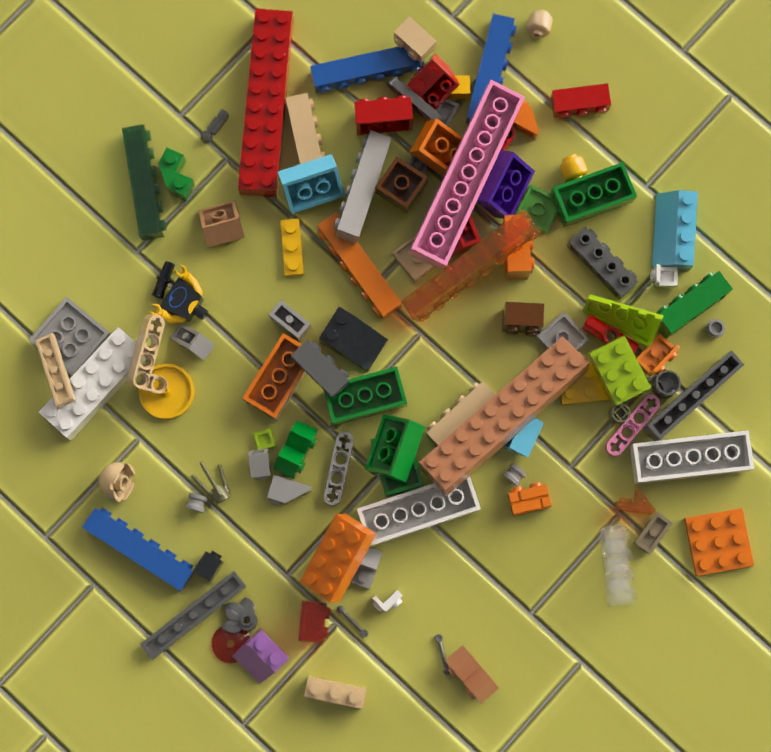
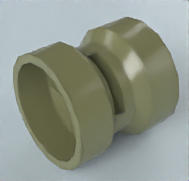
M623 403L612 406L608 412L610 420L616 424L627 421L631 414L629 407Z

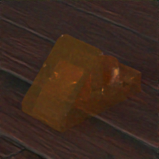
M639 488L635 489L634 503H631V499L620 498V501L614 502V510L652 515L655 514L656 510Z

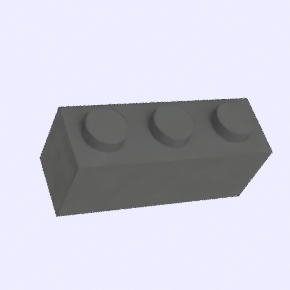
M307 339L291 355V358L334 399L349 384L347 379L349 375L342 368L338 370L334 366L335 361L328 354L324 356L320 352L321 347L315 341L311 343Z

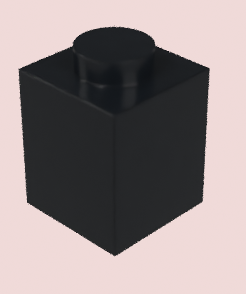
M213 550L211 553L205 551L193 571L212 582L224 563L220 560L222 556Z

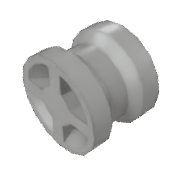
M511 463L510 469L502 474L505 479L516 487L519 486V481L527 476L514 463Z
M189 493V502L185 508L204 513V503L207 502L208 497Z

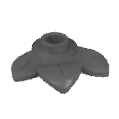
M245 597L240 604L235 602L225 604L224 612L229 619L223 623L222 628L234 634L241 630H253L258 623L257 616L254 614V603ZM246 618H250V622L248 624L244 623Z

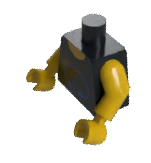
M179 264L182 267V272L178 273L174 269V273L182 276V278L178 277L161 305L151 304L155 306L156 311H148L150 315H160L168 323L190 322L194 315L204 320L208 310L201 306L204 301L202 297L203 291L198 281L187 272V268Z

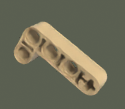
M149 314L143 318L127 375L129 386L159 394L166 391L168 385L164 377L152 374L165 327V321L160 315ZM148 337L151 339L149 347L145 343ZM145 356L146 363L142 366L140 360ZM137 375L141 376L139 384H136L135 381ZM155 380H158L159 386L154 389L153 383Z

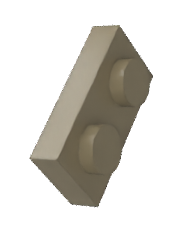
M655 512L634 544L650 555L673 523L659 512Z

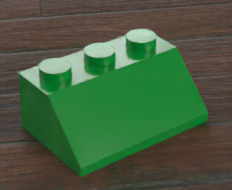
M383 414L364 469L394 480L407 482L425 426L410 419Z

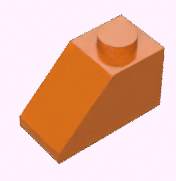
M523 100L512 127L536 140L539 133L531 106Z

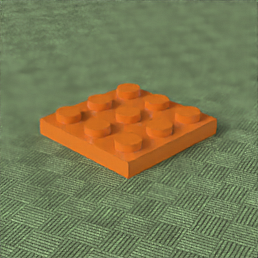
M742 508L684 518L695 576L754 566Z

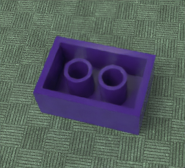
M500 150L476 202L495 218L504 219L505 215H514L535 171L514 152Z

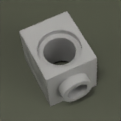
M268 448L250 450L248 452L251 478L256 477V479L260 480L270 476L271 467Z

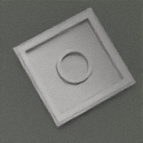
M565 312L560 314L535 337L548 349L563 336L577 351L590 340Z

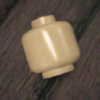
M536 10L531 13L527 24L528 33L535 39L548 36L553 22L552 17L545 10Z

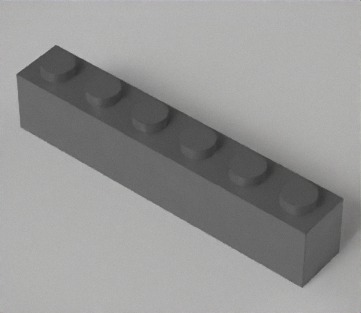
M732 350L726 353L643 427V430L653 441L661 440L745 364Z

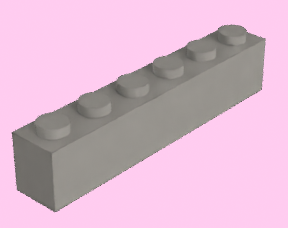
M371 130L368 137L364 136L361 144L364 147L363 153L359 152L356 163L359 164L358 168H353L350 177L353 182L352 185L347 186L345 196H348L346 202L342 201L339 212L342 213L341 218L336 219L333 229H336L335 237L357 243L392 139L391 137Z

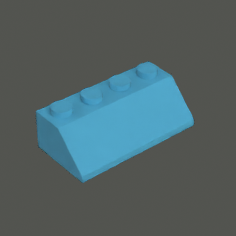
M676 190L656 194L652 268L660 265V267H677V270L689 271L694 266L698 192Z

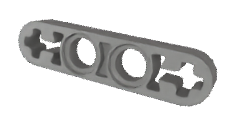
M341 432L336 438L324 492V500L330 506L338 505L342 498L353 447V436L349 432ZM344 436H347L348 440H350V443H346L345 450L349 449L348 453L343 450L337 451V447L342 448V442L339 440L344 438ZM339 454L346 456V462L342 465L337 464L335 461L336 456ZM334 473L342 475V481L338 484L333 483L331 480V476ZM329 485L341 487L340 491L336 489L335 495L338 496V499H334L333 502H330V498H327V495H331L333 488H329Z

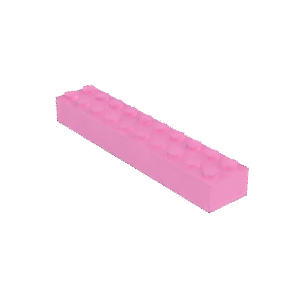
M490 80L410 247L409 254L442 270L447 266L523 103L524 96Z

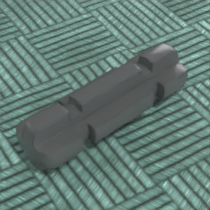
M221 109L217 114L218 116L208 125L207 131L204 130L201 134L202 140L209 143L213 138L212 136L222 127L223 121L229 118V114L225 110Z

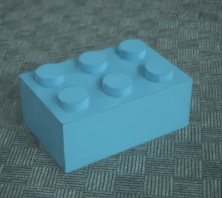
M332 154L278 171L291 214L345 196L338 168Z

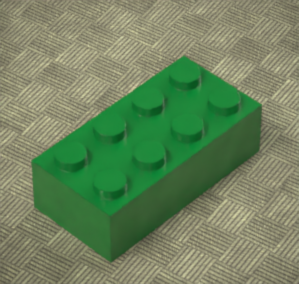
M623 162L555 186L550 192L563 227L630 204L637 198Z
M720 271L715 274L710 272L699 282L700 285L695 283L687 289L684 296L680 294L669 303V307L667 305L661 307L657 314L664 315L658 332L666 339L726 297L733 288Z
M397 366L348 379L349 384L334 399L324 391L333 426L407 407V400Z

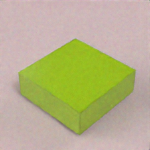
M271 428L253 433L257 450L277 447Z

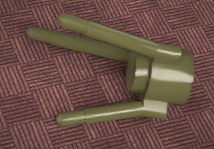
M200 462V466L213 486L212 493L194 474L191 477L205 491L212 502L215 501L216 504H219L228 499L231 490L227 485L221 464L218 465L223 487L221 484L217 486L203 462Z

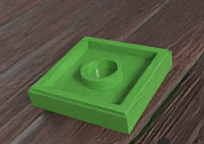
M530 184L514 215L528 214V220L532 221V228L547 234L558 212L551 195Z

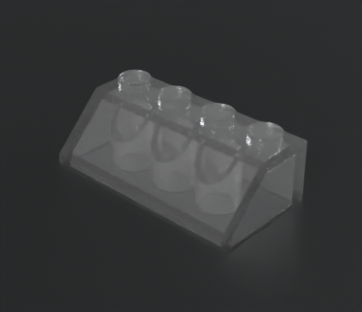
M625 525L601 527L599 532L608 606L634 604L636 590L632 588L631 580H634L633 568L630 569L629 561H632L631 549H628L627 541H630L629 530L625 529Z

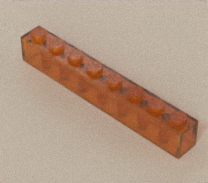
M523 209L404 298L401 303L412 320L417 322L426 321L431 313L442 309L447 301L457 298L463 289L473 286L478 278L488 275L494 266L504 263L507 260L506 257L510 254L519 252L525 243L535 240L541 230L530 214Z

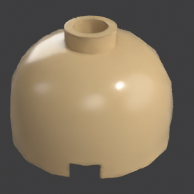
M121 462L107 465L98 477L101 492L107 498L117 502L126 500L131 494L135 483L131 482L132 476H135L133 466Z

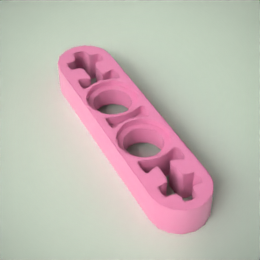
M646 396L630 414V418L610 438L605 447L608 455L618 456L630 444L659 409L660 400L657 396ZM647 400H654L655 408H649L647 413L644 410L640 409V407H642L643 409L646 408V406L648 405ZM636 413L644 416L643 423L638 424L634 421ZM623 428H629L632 431L630 438L622 436ZM619 439L623 442L617 447L619 451L615 450L612 452L610 444L614 445Z

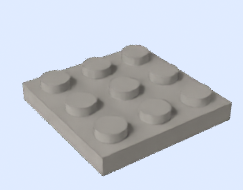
M66 297L29 341L36 346L35 340L53 333L56 337L66 371L73 376L111 333Z

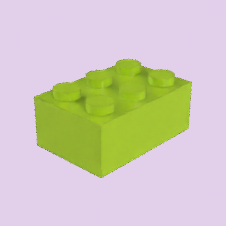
M620 336L587 353L613 405L617 406L651 388L625 336Z

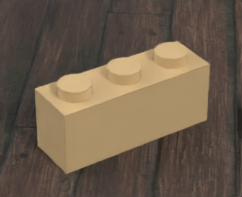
M308 676L304 696L363 709L367 688Z

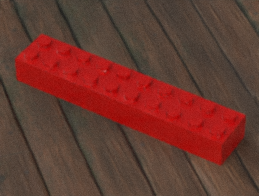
M255 8L238 181L240 195L277 197L278 171H280L286 107L285 97H287L294 22L293 11Z

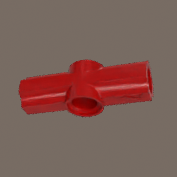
M591 314L581 328L599 339L604 345L610 342L606 338L607 332L613 333L615 339L625 336L617 328L610 327ZM625 336L633 353H635L640 344Z

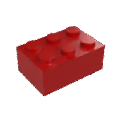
M400 95L393 99L379 97L377 100L360 99L358 102H354L357 135H367L370 133V130L377 133L413 130L411 97Z

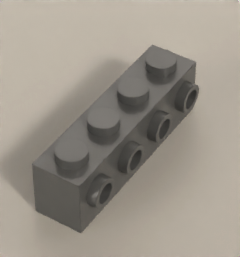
M584 227L568 242L567 247L618 300L637 284V276L634 272L627 270L623 266V261L610 253V248L597 239V235L592 229L588 230Z

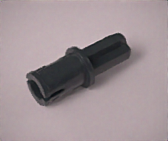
M164 262L159 277H156L157 282L151 294L152 296L163 299L166 288L171 283L169 280L175 267L174 263Z

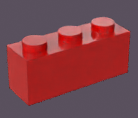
M608 83L552 90L553 116L559 117V119H566L570 115L582 117L594 112L596 114L606 113L611 107Z

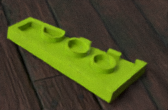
M591 294L587 298L582 311L587 315H593L610 327L617 328L621 333L648 347L652 345L664 315Z

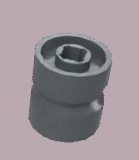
M662 371L652 381V392L659 398H670L680 388V377L673 371Z

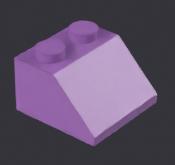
M261 628L232 655L259 683H262L274 674L289 659V656Z

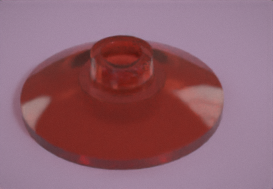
M221 626L216 630L212 638L214 654L223 662H238L232 655L250 638L249 633L244 630L236 634L229 633ZM228 640L234 641L233 647H228Z

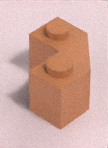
M463 645L445 660L450 666L447 669L454 678L457 676L468 688L465 692L472 700L476 698L482 704L499 689Z

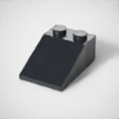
M341 307L337 308L319 337L321 344L366 371L370 370L388 341L386 337Z

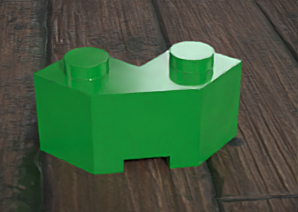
M166 147L158 163L166 187L171 195L187 201L195 184L193 179L180 174L186 159L183 154Z
M297 420L289 432L285 445L276 458L273 469L294 479L297 472L301 474L306 464L304 460L310 448L313 449L318 439L315 436L318 430Z

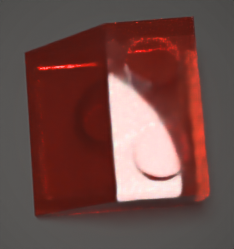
M302 601L298 641L324 643V639H328L329 627H325L326 619L330 618V607H327V603Z

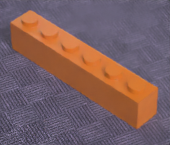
M335 212L317 225L319 230L317 234L322 241L326 240L330 245L328 249L331 254L338 256L340 259L338 263L344 271L348 270L351 275L349 278L354 286L361 288L362 292L360 294L364 300L371 302L373 305L371 309L377 317L381 316L384 320L400 309L402 303L358 242L355 244L335 237L336 229H333L336 219L340 218Z

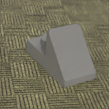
M369 547L351 583L370 589L383 552Z

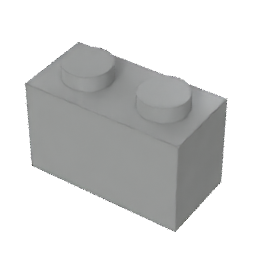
M282 300L269 313L270 319L298 342L311 329V324Z

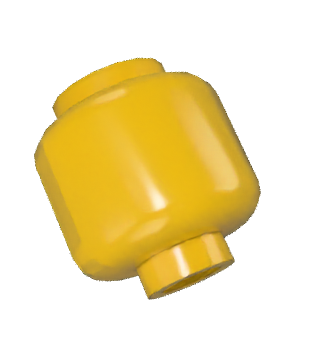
M573 154L562 159L563 162L560 165V169L566 181L569 182L587 174L588 170L582 157Z

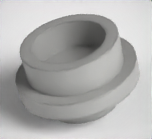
M718 319L710 320L706 325V333L712 338H719L725 332L724 323Z

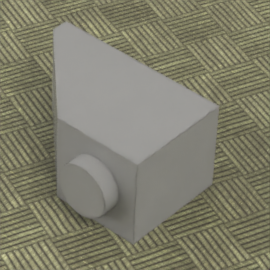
M182 323L170 338L202 360H205L215 346L201 333Z
M274 475L267 498L271 500V504L281 506L283 503L287 505L311 492L312 487Z

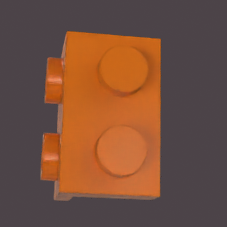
M660 333L655 337L650 347L647 346L636 359L641 369L649 377L655 373L658 375L665 369L664 364L667 360L671 362L678 355L676 351L680 347L678 345L673 346Z

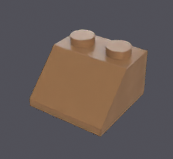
M235 200L198 210L208 247H217L223 243L238 241L245 237Z

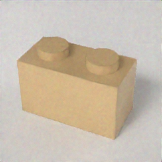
M410 16L394 31V42L398 47L405 48L408 51V55L414 61L418 60L422 63L436 49L437 41Z

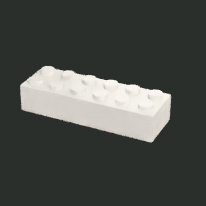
M117 327L69 379L76 402L58 409L52 397L39 413L66 438L72 440L127 381L136 342ZM143 356L140 360L141 365L146 360L145 356Z
M749 430L634 443L629 446L635 484L747 472L754 469Z
M469 476L447 497L433 483L358 508L357 511L362 525L376 533L370 545L372 547L480 511L481 507Z

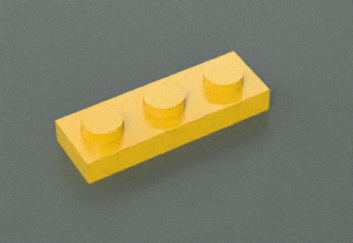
M299 218L280 220L285 277L304 275Z

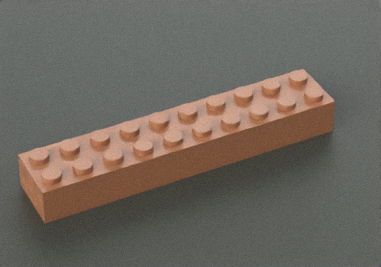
M562 336L419 462L420 470L447 497L588 372L589 362Z

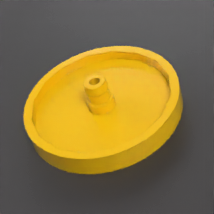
M174 364L154 366L152 374L164 377L167 380V389L161 394L138 389L142 406L149 414L159 419L169 420L183 415L192 405L195 396V387L191 377L184 369ZM155 380L153 383L154 389L159 386L158 380Z

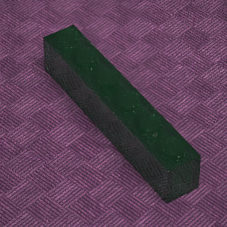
M144 124L122 128L139 236L142 241L164 237V231L167 228L165 219H161V213L164 210L162 201H158V195L161 192L159 183H155V177L158 174L156 165L153 166L152 159H155L153 147L150 148L149 141H152L150 130H147Z

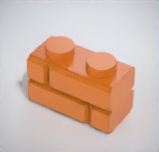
M541 482L529 484L530 488L523 489L522 486L511 488V492L507 496L512 516L551 508L547 485H541Z

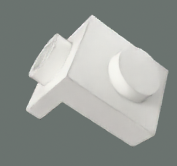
M656 265L650 273L653 287H677V267H660V265Z
M397 590L384 603L374 596L372 604L380 612L382 610L387 612L391 607L395 609L402 602L400 598L403 595Z

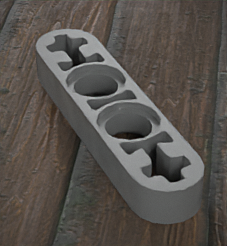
M393 76L387 82V86L397 96L405 95L411 97L412 109L426 121L437 118L444 122L442 116L398 78Z

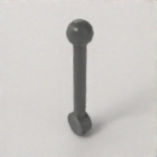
M338 606L337 612L342 613L357 628L362 637H367V630H363L345 612L343 606Z
M437 634L435 641L439 645L444 665L443 673L449 675L450 673L447 670L449 667L445 662L446 657L442 645L443 637Z

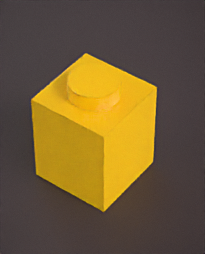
M470 75L455 76L460 85L447 99L469 100Z

